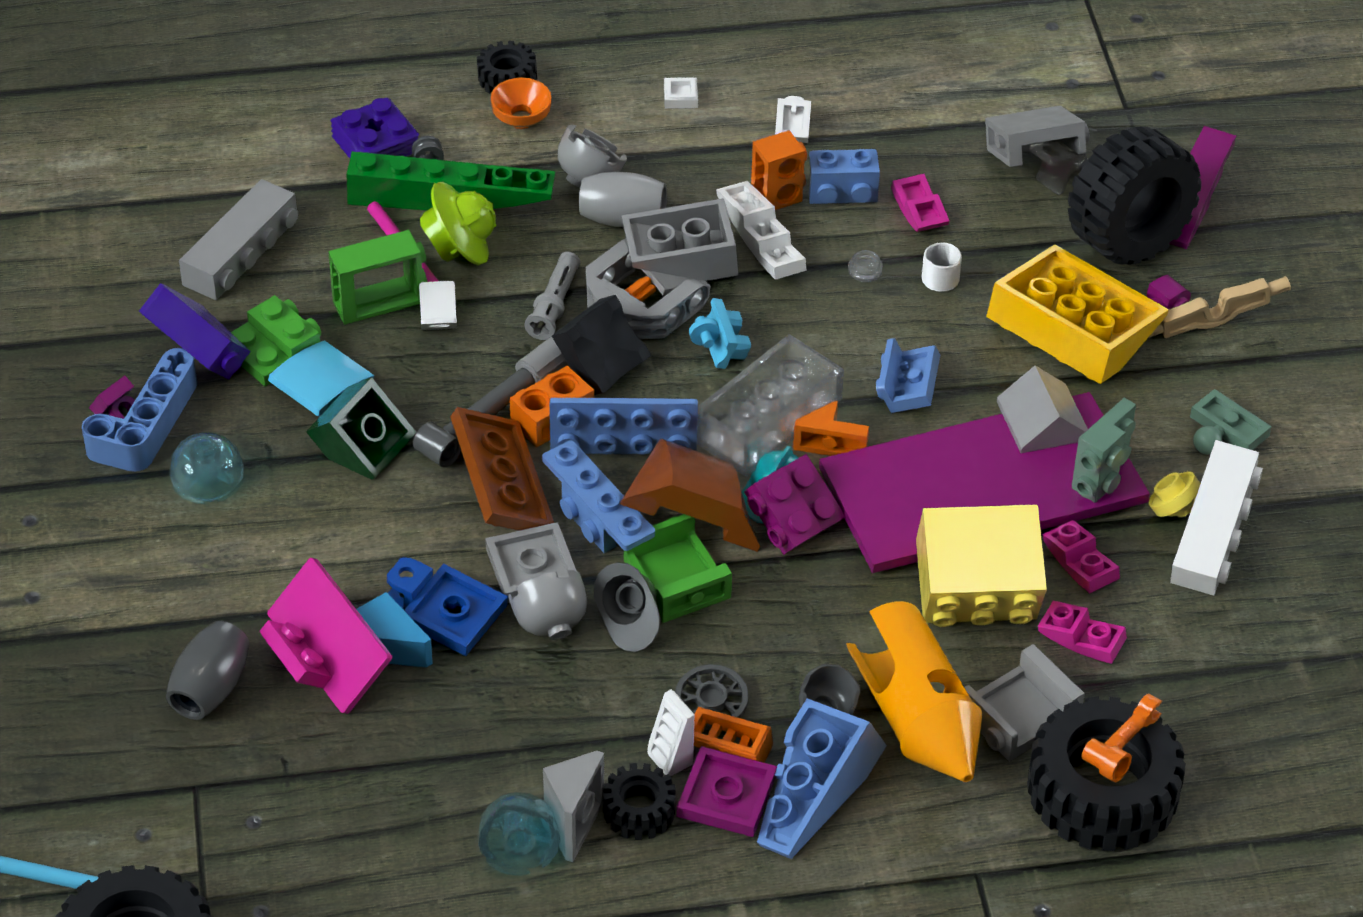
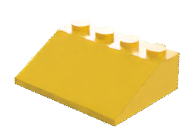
M1054 244L995 282L986 317L998 323L1002 328L1025 339L1029 344L1052 355L1059 362L1081 372L1088 379L1102 384L1125 366L1165 319L1169 309Z

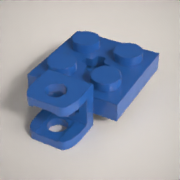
M403 557L387 573V583L392 587L388 594L431 639L464 656L468 655L508 605V596L444 563L433 575V568L415 559ZM409 571L413 573V577H400V573ZM456 606L462 607L461 613L458 614L449 613L446 609L447 607L450 609H454Z

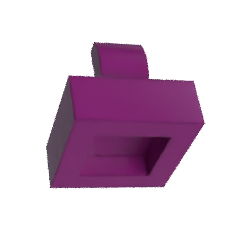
M124 375L100 393L89 409L94 414H105L108 412L110 416L124 419L125 417L120 413L118 407L122 406L128 411L130 410L135 399L127 395L134 385Z

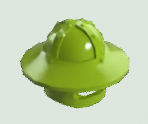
M443 181L433 184L431 190L433 207L424 212L420 217V225L441 259L449 262L457 258L460 253L473 264L482 265L486 263L489 257L486 238L497 226L493 203L487 201L483 195L475 191L458 193L452 186Z

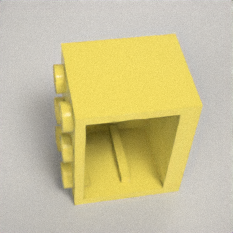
M1038 505L923 508L916 537L922 615L926 623H933L939 627L951 626L956 622L988 625L994 621L1010 620L1013 624H1025L1032 621V619L1038 618L1047 591Z

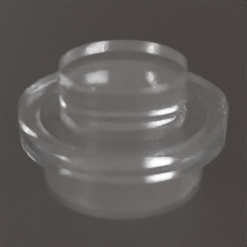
M862 250L856 252L849 261L848 272L851 277L858 281L871 282L877 280L882 275L883 264L875 252Z

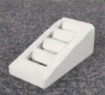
M672 689L664 693L648 744V755L659 768L663 769V773L665 775L669 774V776H673L693 765L695 714Z

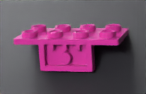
M312 557L307 560L268 610L267 614L272 621L268 620L259 631L297 683L322 688L338 710L345 714L351 712L392 660L391 653L318 559Z

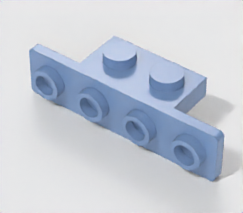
M569 440L542 454L544 464L562 482L560 506L564 515L570 520L573 519L580 526L585 538L590 543L594 542L603 553L615 548L616 542L624 551H628L655 537L654 527L638 510L620 505L624 495L574 441Z

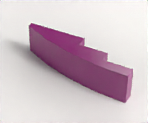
M1207 126L1203 127L1190 152L1198 164L1201 175L1199 177L1201 179V191L1197 193L1199 202L1197 208L1192 210L1191 214L1193 217L1189 224H1185L1181 232L1183 233L1177 240L1173 239L1169 244L1184 249L1188 248L1209 208L1210 198L1222 177L1223 166L1235 145L1236 135Z

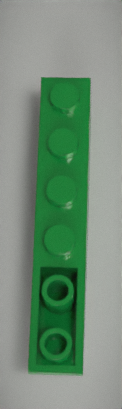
M352 151L346 174L347 205L368 206L370 203L377 201L382 207L429 210L433 207L431 199L433 184L443 181L452 186L458 193L475 191L483 195L487 201L493 203V209L514 207L551 200L555 171Z

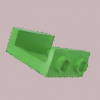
M683 514L652 525L655 529V537L628 551H624V562L637 568L654 585L657 594L656 604L663 623L731 598L732 572L726 563L716 565L695 532L694 517Z

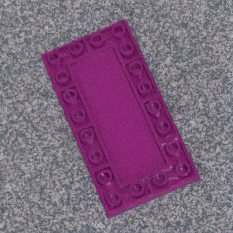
M1090 392L1072 396L1088 429L1104 416ZM1003 414L819 459V469L835 500L842 509L845 520L872 573L918 562L916 537L923 508L1038 505L1040 529L1043 530L1072 520L1078 521L1148 503L1150 497L1148 489L1129 458L1120 466L1119 474L1121 475V480L1112 493L1104 494L1096 503L1082 497L1071 488L1078 442L1020 453Z

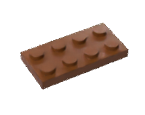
M457 407L450 418L485 523L519 531L554 523L519 421Z

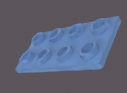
M550 398V450L572 440L585 454H651L658 441L664 439L697 451V399Z

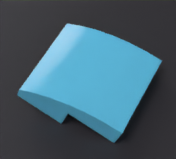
M324 340L305 348L286 360L269 375L268 381L316 416H321L348 386L370 377L374 379V375Z

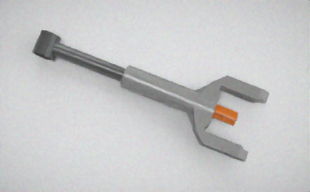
M626 238L586 266L587 308L600 298L616 295L622 304L629 326L639 339L665 338L699 312L706 304L710 294V289L706 284L697 279H688L647 309L643 301L656 292V286L651 284V278L648 276L640 278L625 290L616 286L636 269L632 267ZM552 336L516 363V372L468 409L495 415L510 404V397L518 391L528 388L544 379L548 374L567 366L568 363ZM452 421L443 428L434 422H427L418 430L413 440L414 449L442 468L451 466L461 453Z

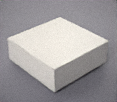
M664 78L665 109L698 108L697 78Z

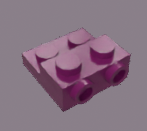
M807 454L779 468L744 491L750 509L755 515L760 517L767 528L770 541L781 550L783 555L845 518L842 509Z

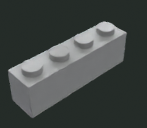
M261 179L179 259L182 285L214 300H217L226 290H230L236 280L247 269H251L256 260L267 249L272 248L277 239L288 228L294 226L298 219L295 193Z

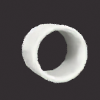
M935 243L925 249L922 282L926 287L941 292L952 290L958 285L962 261L960 250L948 243Z

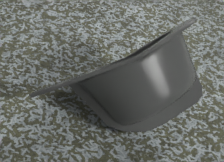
M616 562L607 565L598 573L595 580L594 598L609 635L614 643L625 651L638 652L644 650L654 642L659 632L660 615L656 604L657 594L655 587L648 577L641 574L637 568L628 563Z

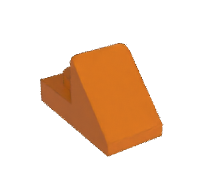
M833 401L796 419L793 450L833 456L868 447L869 426L837 421L838 401Z

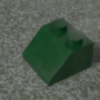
M372 377L348 386L306 431L329 460L371 480L381 473L417 433Z

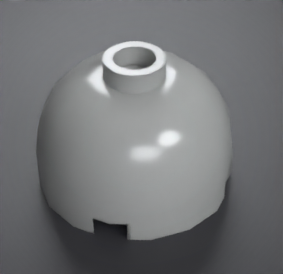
M571 124L567 126L558 145V161L561 168L568 174L566 176L567 181L580 188L584 177L604 172L621 171L627 161V156L623 153L619 158L615 154L618 149L617 146L591 130L585 128L581 134L574 131L577 125Z
M567 570L569 577L558 578L556 571L548 572L516 587L518 595L514 596L510 593L508 598L519 625L525 631L534 635L549 636L550 640H558L572 633L571 628L577 625L586 613L588 602L580 572Z

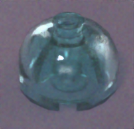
M200 432L182 440L173 452L170 464V479L174 491L184 500L196 504H205V501L214 500L220 502L234 495L243 484L244 463L237 446L225 436L215 432Z
M512 792L504 794L491 802L481 815L478 830L480 852L486 857V862L489 866L501 873L518 876L530 874L527 868H536L541 864L542 868L550 864L558 852L560 832L555 814L544 800L530 793Z

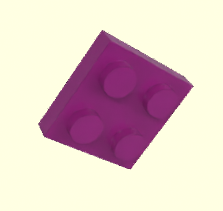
M701 746L678 802L676 817L754 837L776 779L777 766Z

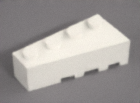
M1218 440L1215 441L1172 565L1170 583L1213 596L1219 583L1226 584L1232 563L1227 561L1230 551L1236 552L1242 535L1239 527L1242 520L1247 521L1253 501L1250 497L1253 489H1258L1263 468L1257 467L1259 452Z

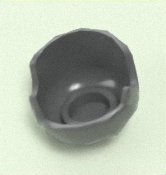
M822 664L812 669L806 675L800 688L799 707L801 708L808 698L853 715L858 704L860 685L852 672L842 666Z

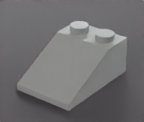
M724 198L621 215L633 268L704 281L738 275L736 244Z

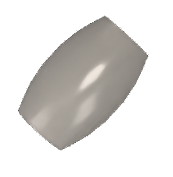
M617 171L599 173L584 177L580 186V215L604 225L623 227L621 215L666 208L667 205L666 184L637 173Z

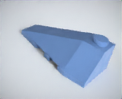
M808 698L786 732L784 739L786 751L782 764L777 765L775 776L778 780L773 797L768 800L757 840L759 846L790 859L799 852L867 779L887 746L869 721Z

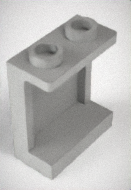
M1061 105L985 118L987 150L1009 167L1023 165L1022 145L1058 139L1077 154H1086V143L1090 139L1087 124Z
M1034 644L1021 651L1020 664L1015 669L978 691H975L970 685L964 687L971 700L982 711L980 733L985 737L988 745L993 750L999 751L1008 761L1013 760L1032 748L1037 730L1041 724L1047 722V717L1058 709L1063 711L1064 705L1078 700L1079 703H1083L1085 695Z

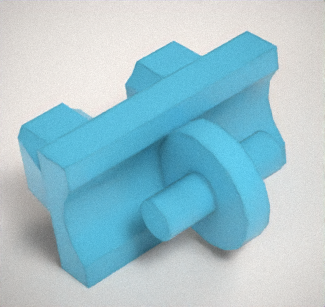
M712 298L710 302L712 306L711 312L706 317L699 316L695 319V323L689 328V335L694 344L704 345L705 348H709L716 368L726 369L730 359L744 360L751 348V342L748 336L738 335L742 327L740 312L726 310L722 299Z

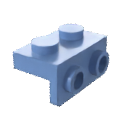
M816 150L809 152L810 204L868 203L878 201L880 170L877 150Z
M895 338L887 339L885 353L881 356L882 368L880 378L876 380V391L878 397L885 401L891 413L931 406L940 360V353L935 345L902 351Z

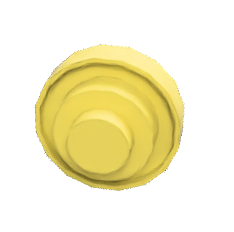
M1193 472L1171 473L1155 485L1154 492L1148 503L1157 516L1184 517L1191 513L1201 483Z

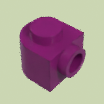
M1163 275L1149 284L1146 297L1167 309H1172L1189 302L1191 293L1169 275Z

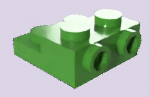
M275 295L247 311L248 322L231 332L251 351L242 362L241 367L265 387L271 384L268 381L269 375L277 367L298 352L319 343L321 329L314 319L308 318L304 320L299 316L298 309L291 300L281 301Z

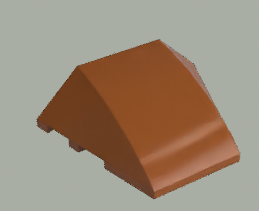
M660 439L621 500L620 505L655 516L660 506L723 527V540L758 552L760 544L751 524L734 466L730 462Z

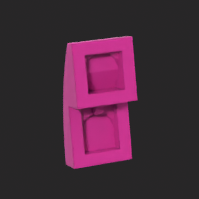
M925 174L892 181L891 190L905 218L916 232L949 225L950 220L938 193H932Z

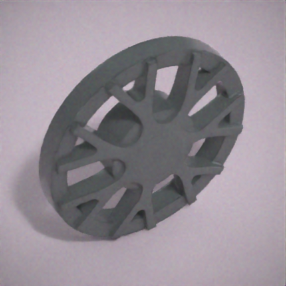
M707 664L689 670L679 680L675 693L680 698H686L682 700L686 705L697 703L698 707L716 712L727 709L732 713L731 716L741 718L744 715L748 706L746 683L738 673L722 665ZM711 673L713 681L702 683L700 675ZM725 677L734 681L727 689L721 684ZM686 684L697 689L696 695L683 691ZM742 695L741 703L727 702V697ZM707 723L704 730H710L712 725Z

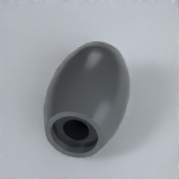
M215 621L200 631L186 645L170 674L166 692L168 704L177 713L189 719L200 720L219 707L230 695L241 677L248 656L249 639L245 633L231 623Z

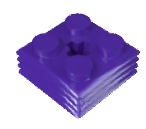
M377 98L369 105L356 110H346L342 115L330 120L332 123L331 127L333 128L331 130L333 133L332 137L349 158L352 151L406 157L412 154V145L419 136L416 129L390 98Z

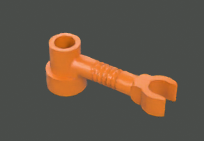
M1146 694L1134 709L1132 716L1105 743L1093 738L1086 744L1082 752V759L1098 768L1099 773L1115 783L1120 781L1127 773L1132 760L1131 754L1122 750V748L1143 727H1148L1159 719L1162 713L1155 709L1162 703V700L1151 694Z

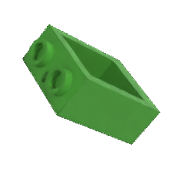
M410 230L328 251L333 303L344 325L420 304L419 284L427 282L426 274L422 268V263L426 262V254L422 243L415 242ZM403 261L404 276L355 289L354 274Z

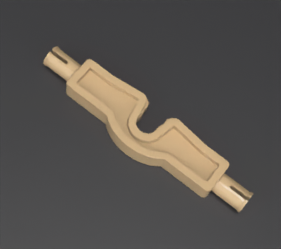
M1286 276L1268 283L1264 278H1260L1246 284L1225 288L1220 292L1218 303L1213 308H1209L1207 301L1202 297L1196 298L1178 307L1169 309L1168 315L1148 338L1161 333L1165 338H1169L1196 328L1209 329L1220 326L1232 320L1240 313L1269 304L1271 296L1290 291V282Z

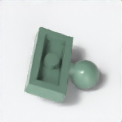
M1216 389L1212 390L1191 408L1190 417L1203 425V427L1195 432L1193 437L1194 447L1201 454L1211 455L1216 440L1222 442L1224 439L1232 445L1254 450L1270 436L1272 426Z

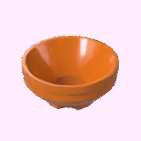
M521 77L506 80L497 85L491 93V106L494 115L500 121L517 129H526L540 122L550 112L551 92L543 83L531 78ZM518 111H525L531 114L529 116H513Z

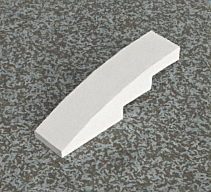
M744 181L716 189L718 198H724L728 216L743 241L775 280L807 271L806 258L791 245L790 232L776 219L775 206L752 184Z

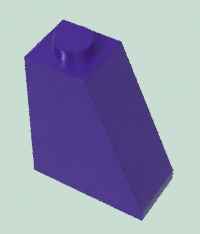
M162 283L158 285L139 310L143 316L207 369L228 380L241 367L242 362L251 352L203 305Z

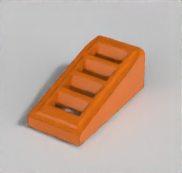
M698 707L694 718V746L698 748L703 746L765 763L773 746L772 731L770 726ZM708 723L712 725L708 735L702 734ZM721 731H725L723 739H719ZM736 737L741 738L739 744L734 743Z

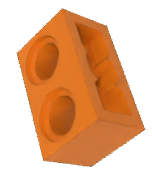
M790 130L753 141L751 184L775 206V210L802 202L803 187L806 185L804 163L807 161V151L801 141L798 142Z
M568 365L554 373L548 374L544 379L526 389L518 391L510 397V419L519 421L523 435L536 447L550 440V398H594V389Z

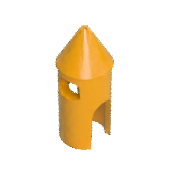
M896 601L870 610L869 612L888 649L879 653L867 654L859 651L855 644L846 643L899 740L902 754L911 761L960 781H971L974 778L982 724V711L980 707L971 700L924 617L915 605L909 602ZM930 682L943 684L945 686L943 693L936 692Z

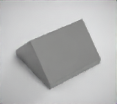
M1036 365L997 397V404L1020 453L1077 443L1079 437L1088 430L1067 385Z
M594 751L543 768L544 818L565 860L574 862L603 806L604 753L600 751Z

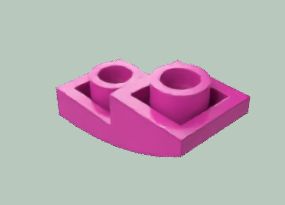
M1074 520L1043 534V541L1056 560L1089 594L1120 579L1119 566L1096 549V537Z
M1052 601L1038 625V631L1054 642L1084 656L1110 664L1113 663L1127 639L1125 627L1090 619L1088 608L1058 601Z

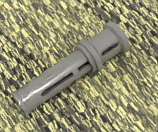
M572 252L561 253L544 293L535 298L533 304L534 311L525 320V330L533 338L547 340L556 331V320L563 316L565 310L563 300L581 263L579 257ZM543 321L541 328L538 329L539 322Z

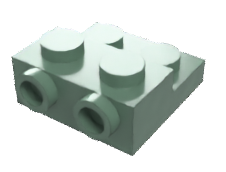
M1125 397L1079 437L1071 488L1082 497L1088 498L1094 503L1104 494H1110L1117 488L1121 480V475L1119 474L1120 466L1127 461L1131 454V447L1129 445L1131 434L1136 426L1134 421L1136 404Z

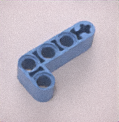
M173 348L166 351L124 419L106 414H94L87 417L82 423L87 457L94 462L127 471L136 472L147 468L152 463L196 389L197 378L194 357L183 348Z

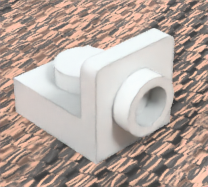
M788 96L785 99L778 98L775 134L790 130L798 142L808 143L811 101L804 100V98L799 96Z

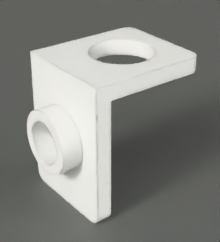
M453 281L421 282L419 284L421 329H457L455 283Z

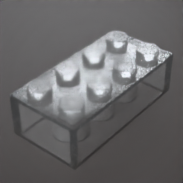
M788 334L698 406L697 444L717 458L730 462L736 471L748 477L755 471L759 459L764 454L771 451H779L794 439L796 419L833 401L839 402L842 400L844 369Z

